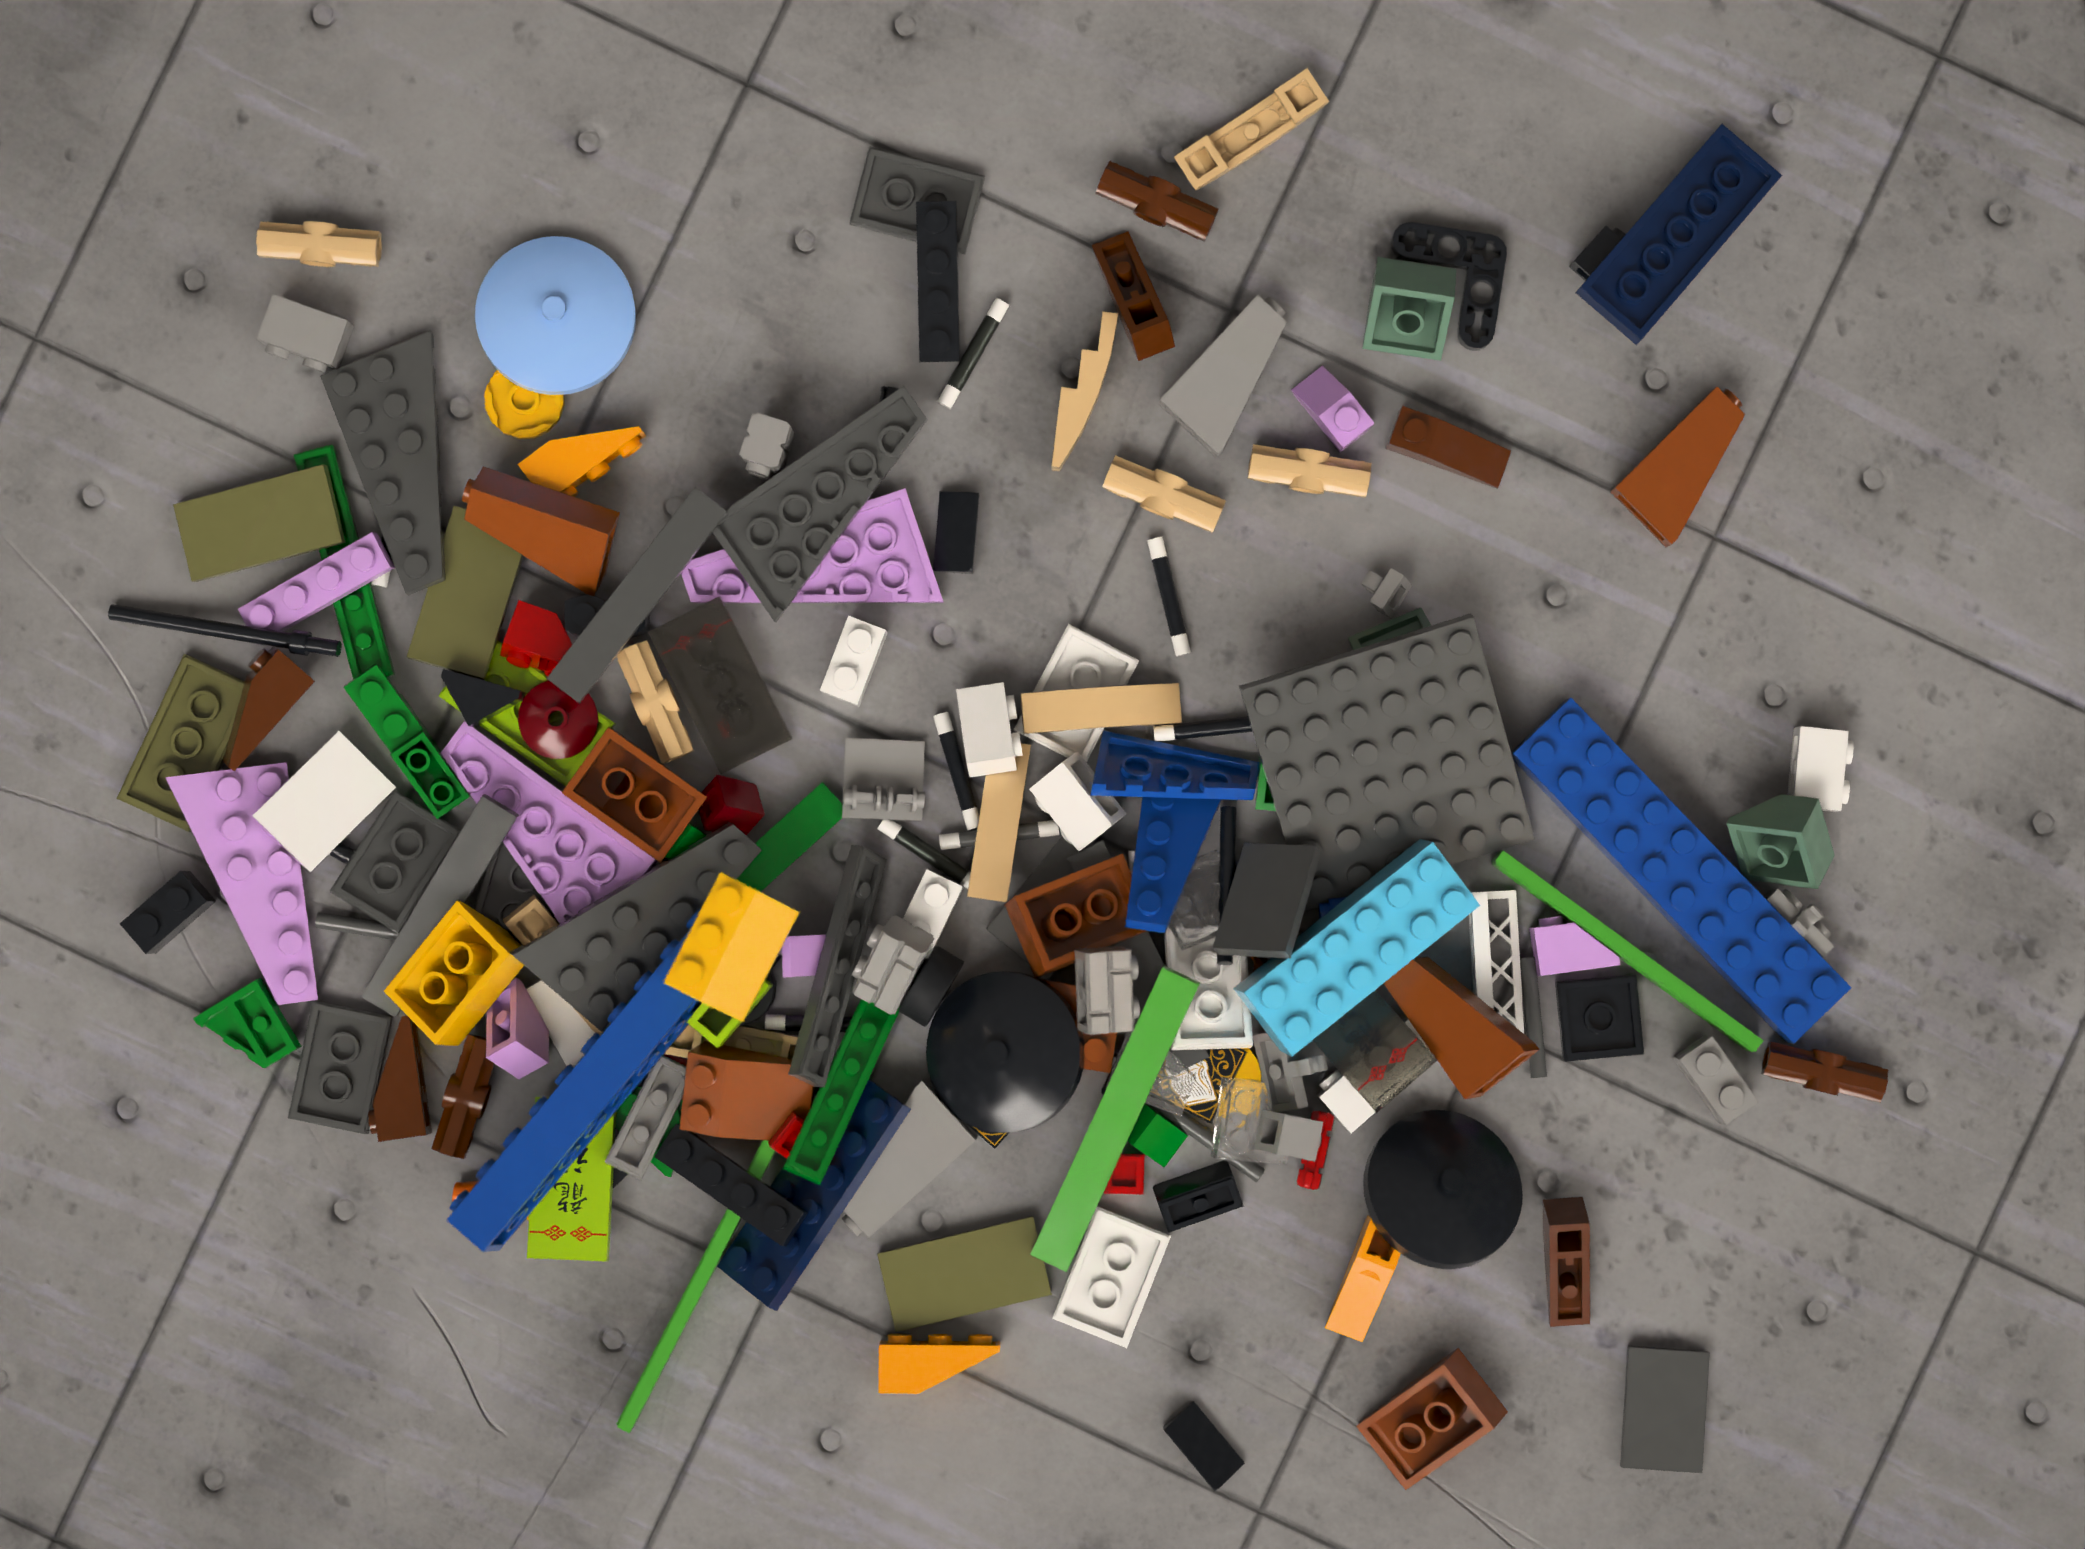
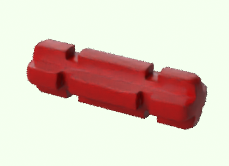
M1319 1110L1313 1111L1310 1117L1311 1120L1323 1122L1321 1144L1317 1152L1316 1161L1301 1159L1304 1168L1299 1169L1296 1181L1300 1187L1312 1190L1319 1189L1323 1174H1320L1319 1170L1325 1166L1331 1138L1327 1136L1328 1130L1332 1131L1335 1120L1333 1114Z

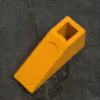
M637 426L549 440L517 465L531 483L575 497L579 493L576 487L587 479L592 483L603 477L611 469L608 464L621 455L625 459L639 450L643 445L640 440L646 434Z
M1369 1215L1365 1219L1325 1325L1326 1329L1363 1342L1401 1255L1383 1238Z
M888 1334V1341H880L878 1393L919 1394L1000 1352V1341H992V1335L970 1334L968 1335V1341H952L951 1334H929L928 1341H912V1334Z

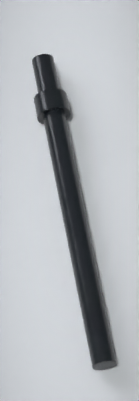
M114 604L110 606L108 611V618L113 621L286 648L292 654L308 656L311 652L339 657L342 648L341 641L312 637L311 632L293 630L292 633Z

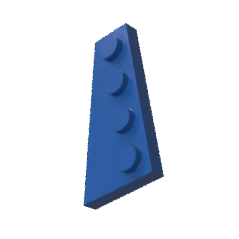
M1103 731L1090 796L1253 800L1259 762Z
M1142 797L1125 922L1126 928L1160 933L1166 932L1182 895L1185 883L1194 867L1197 855L1203 841L1206 839L1222 799Z

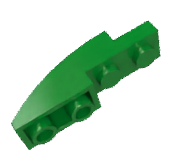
M378 663L344 685L343 688L391 752L390 755L436 819H439L470 797L441 755L442 751Z

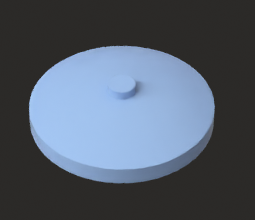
M549 236L521 243L506 252L494 263L484 277L477 295L475 322L478 337L485 354L493 366L505 378L517 386L535 393L565 395L583 391L600 383L619 366L633 340L636 326V310L628 280L619 266L606 253L582 240L563 236Z

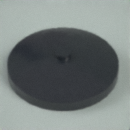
M1010 971L982 974L971 978L954 989L936 1011L929 1028L926 1045L928 1072L941 1101L955 1116L965 1123L978 1129L995 1133H1013L1029 1130L1047 1122L1058 1114L1069 1102L1079 1084L1085 1057L1083 1033L1078 1031L1077 1016L1063 995L1047 982L1037 977Z
M1428 1110L1411 1114L1399 1120L1376 1142L1369 1154L1364 1171L1363 1189L1365 1202L1377 1230L1399 1253L1412 1261L1428 1267L1459 1269L1480 1263L1495 1253L1508 1240L1520 1217L1523 1198L1522 1183L1517 1165L1511 1153L1501 1139L1484 1124L1457 1112Z

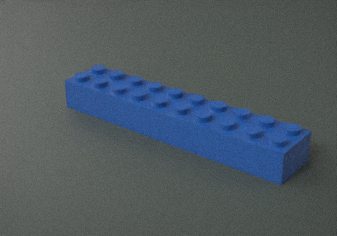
M1572 698L1564 700L1511 751L1513 761L1786 1043L1794 1044L1851 989L1850 985Z
M702 908L696 911L687 922L686 927L691 930ZM690 930L680 942L674 939L660 955L663 962L655 972L652 973L648 970L637 981L633 988L637 993L629 1003L621 1002L611 1012L607 1019L611 1024L600 1036L598 1033H595L581 1049V1052L584 1054L582 1059L575 1067L570 1064L559 1074L555 1080V1084L558 1085L556 1090L549 1098L542 1096L533 1105L528 1113L532 1117L522 1130L517 1127L507 1136L502 1144L505 1151L496 1161L492 1158L489 1159L476 1174L479 1182L470 1192L467 1190L462 1191L449 1208L453 1213L448 1217L447 1221L482 1252L501 1250L689 1025L687 1020L702 1002L663 982Z

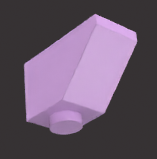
M1323 366L1291 390L1339 453L1364 435L1374 425V421L1351 392Z
M1562 916L1538 919L1539 927L1529 928L1537 976L1620 965V959L1616 954L1575 923H1563Z
M827 934L787 936L782 946L783 977L815 976Z
M515 978L487 1011L486 1058L517 1079H521L549 1063V1030L523 982Z

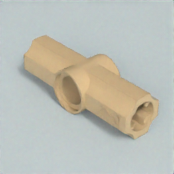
M268 221L260 222L259 229L257 230V255L262 258L300 260L302 264L319 267H335L336 263L379 267L382 254L381 232L339 228L336 224L317 221L303 222V225L272 223Z
M1253 444L1247 479L1288 485L1289 489L1305 493L1324 494L1325 491L1366 498L1372 463L1330 457V453L1314 449L1295 448L1293 451Z
M1116 455L1102 486L1103 489L1140 503V507L1149 512L1171 520L1177 518L1211 533L1214 532L1226 500L1189 486L1187 481L1159 469L1152 471Z
M646 640L621 650L617 658L632 691L630 693L631 701L642 725L648 729L661 763L665 764L693 752V744L678 713L680 711L678 701L668 679H664L649 642Z

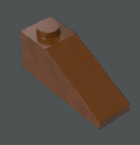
M1129 231L1091 245L1138 361L1174 348L1175 343L1169 320Z
M1402 406L1397 414L1385 448L1496 489L1500 485L1511 454L1509 449L1441 419Z
M274 646L269 651L262 649L248 665L252 670L245 679L223 763L233 771L242 764L315 682Z
M408 1016L401 1017L373 1100L374 1110H369L368 1112L370 1131L372 1134H377L378 1142L424 1136L432 1133L418 1028Z
M1583 1197L1543 1199V1242L1550 1327L1590 1324V1222Z

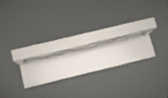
M1516 890L1471 892L1480 904L1478 908L1468 915L1473 993L1492 1009L1495 1007L1498 1010L1497 1013L1501 1016L1504 1015L1524 1034ZM1488 899H1507L1508 916L1498 927L1489 920ZM1508 923H1509V937L1502 932L1503 928H1504ZM1489 927L1492 930H1494V932L1491 935L1489 933ZM1497 935L1510 945V956L1500 967L1491 960L1490 943ZM1510 963L1512 978L1504 971ZM1491 967H1493L1496 970V972L1493 975ZM1499 975H1502L1512 984L1513 995L1502 1007L1493 1000L1492 983ZM1512 1003L1514 1009V1017H1512L1506 1011Z

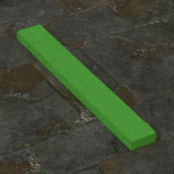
M1504 850L1498 851L1492 859V866L1570 923L1578 925L1616 954L1622 961L1741 1048L1749 1052H1756L1764 1040Z
M1166 966L1162 967L1033 1247L1031 1256L1062 1271H1068L1200 982Z
M762 1140L747 1169L761 1180L776 1153L769 1146V1141ZM728 1208L616 1423L618 1425L617 1428L627 1433L633 1430L742 1219Z

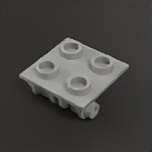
M845 738L842 818L922 821V808H924L925 792H923L925 741Z

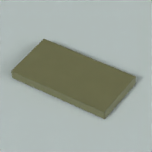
M324 464L173 504L192 582L211 579L346 543L328 467Z
M453 506L443 538L445 581L427 589L407 658L485 680L523 555L464 520L466 509Z
M184 654L116 799L181 829L192 832L165 777L221 770L245 681Z
M1029 1216L877 1253L895 1332L1052 1295L1044 1261L1030 1255L1038 1239L1034 1217Z

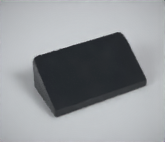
M940 492L933 571L973 574L979 493Z
M1227 1161L1215 1163L1153 1186V1191L1168 1233L1243 1207L1233 1173Z
M1194 1401L1163 1426L1166 1434L1214 1491L1218 1490L1245 1464Z

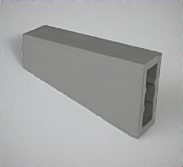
M1257 295L1159 400V405L1216 458L1223 452L1286 326L1287 321L1283 318L1285 311L1270 297L1264 301Z
M924 1080L917 1084L905 1103L906 1106L911 1108L910 1112L844 1210L846 1215L842 1220L857 1236L862 1232L868 1238L872 1236L977 1139L961 1120L936 1096V1093Z

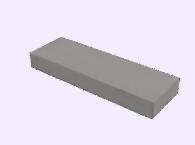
M663 1055L650 1070L605 1160L606 1164L642 1180L683 1099L686 1066Z

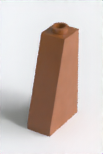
M1715 387L1610 491L1666 548L1672 545L1681 534L1745 416V413L1739 409L1742 406L1741 401L1728 389L1721 391L1718 387Z
M484 466L476 480H468L462 496V502L467 503L464 520L584 593L595 596L606 575L620 512Z
M1429 957L1414 958L1383 983L1465 1100L1481 1097L1540 1050L1535 1042Z

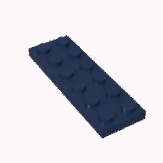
M1721 124L1575 293L1637 345L1782 175L1725 125Z
M869 1079L821 1185L806 1180L783 1168L771 1184L772 1188L808 1212L787 1247L779 1245L746 1222L717 1267L768 1308L777 1311L911 1108Z

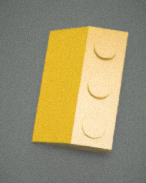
M720 872L663 983L744 1022L800 912Z
M456 901L386 987L384 992L435 1045L459 1046L523 968L524 965L510 953L521 946V944L503 927L462 901Z

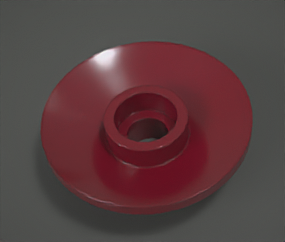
M548 680L535 686L524 697L518 713L519 730L525 743L539 755L551 759L570 758L586 749L593 740L598 727L597 707L589 693L579 704ZM554 711H560L563 714L564 720L559 726H553L549 721V717Z

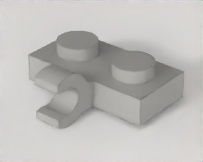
M1771 889L1764 896L1822 958L1835 947L1827 939L1831 933L1818 921L1824 917V914L1814 904L1800 911L1803 907L1802 903L1787 889L1783 892L1779 889Z
M1266 1032L1252 1035L1268 1111L1283 1112L1308 1107L1302 1076L1327 1071L1325 1054L1298 1059L1297 1053L1294 1056H1290L1281 1052Z

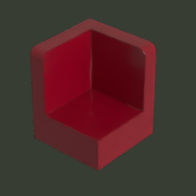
M716 775L701 792L707 796L699 808L704 830L713 832L731 822L742 833L747 835L765 815L758 788L754 783Z

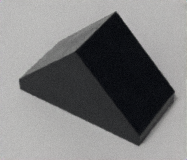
M443 669L441 678L466 723L473 728L523 701L526 693Z

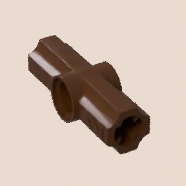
M1111 161L1106 166L1096 189L1097 195L1133 210L1137 217L1160 227L1170 226L1204 242L1219 210L1214 206L1182 193L1178 186L1169 181L1151 175L1145 177Z
M473 1034L467 1035L456 1073H453L448 1081L442 1100V1108L444 1110L431 1148L441 1154L465 1159L469 1152L468 1149L474 1136L477 1121L482 1118L492 1088L489 1083L495 1068V1063L486 1058L485 1037Z
M1769 1041L1762 1060V1075L1787 1082L1803 1084L1804 1088L1837 1096L1838 1093L1881 1103L1888 1083V1069L1863 1062L1846 1060L1847 1056L1813 1048L1809 1051Z

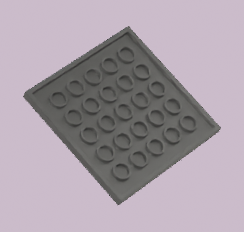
M1471 613L1239 686L1285 844L1317 846L1321 852L1305 907L1306 911L1318 908L1319 903H1328L1329 898L1348 897L1419 839L1432 841L1450 865L1535 839L1475 620Z

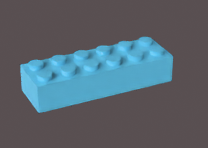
M1419 839L1296 938L1291 959L1270 958L1233 989L1279 1050L1294 1056L1478 908L1480 904L1432 841Z

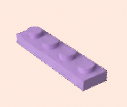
M371 532L238 608V611L246 626L284 632L391 571L395 566L378 533Z

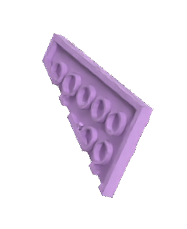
M904 488L868 500L791 603H944L906 489ZM724 549L692 559L681 572L691 603H761Z
M465 721L442 750L441 755L476 804L486 794L519 814L503 840L504 845L534 888L542 896L560 924L632 879L635 881L650 872L657 863V860L562 794V791L475 728L468 726Z
M287 762L237 768L235 771L228 769L165 777L276 1004L284 1005L318 1000L300 863L252 817L289 780Z

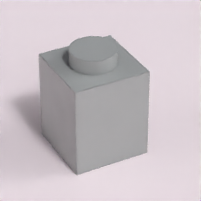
M1262 1109L1254 1149L1315 1162L1321 1144L1323 1122Z

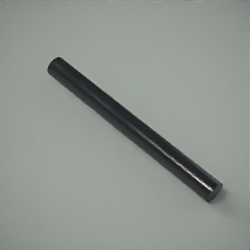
M1223 806L1220 808L1218 928L1235 875L1236 807ZM1217 954V964L1232 965L1233 955Z

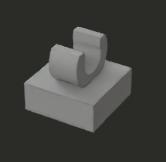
M1390 568L1384 578L1369 570L1361 583L1366 587L1367 591L1374 594L1369 602L1378 612L1390 619L1412 587L1403 574Z

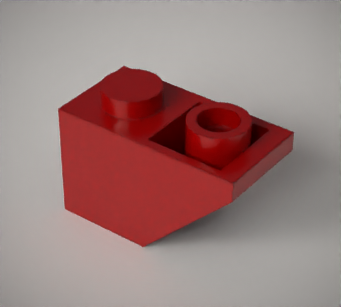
M518 600L502 643L500 656L505 657L510 664L516 667L529 668L531 666L545 671V675L549 676L573 644L557 613Z

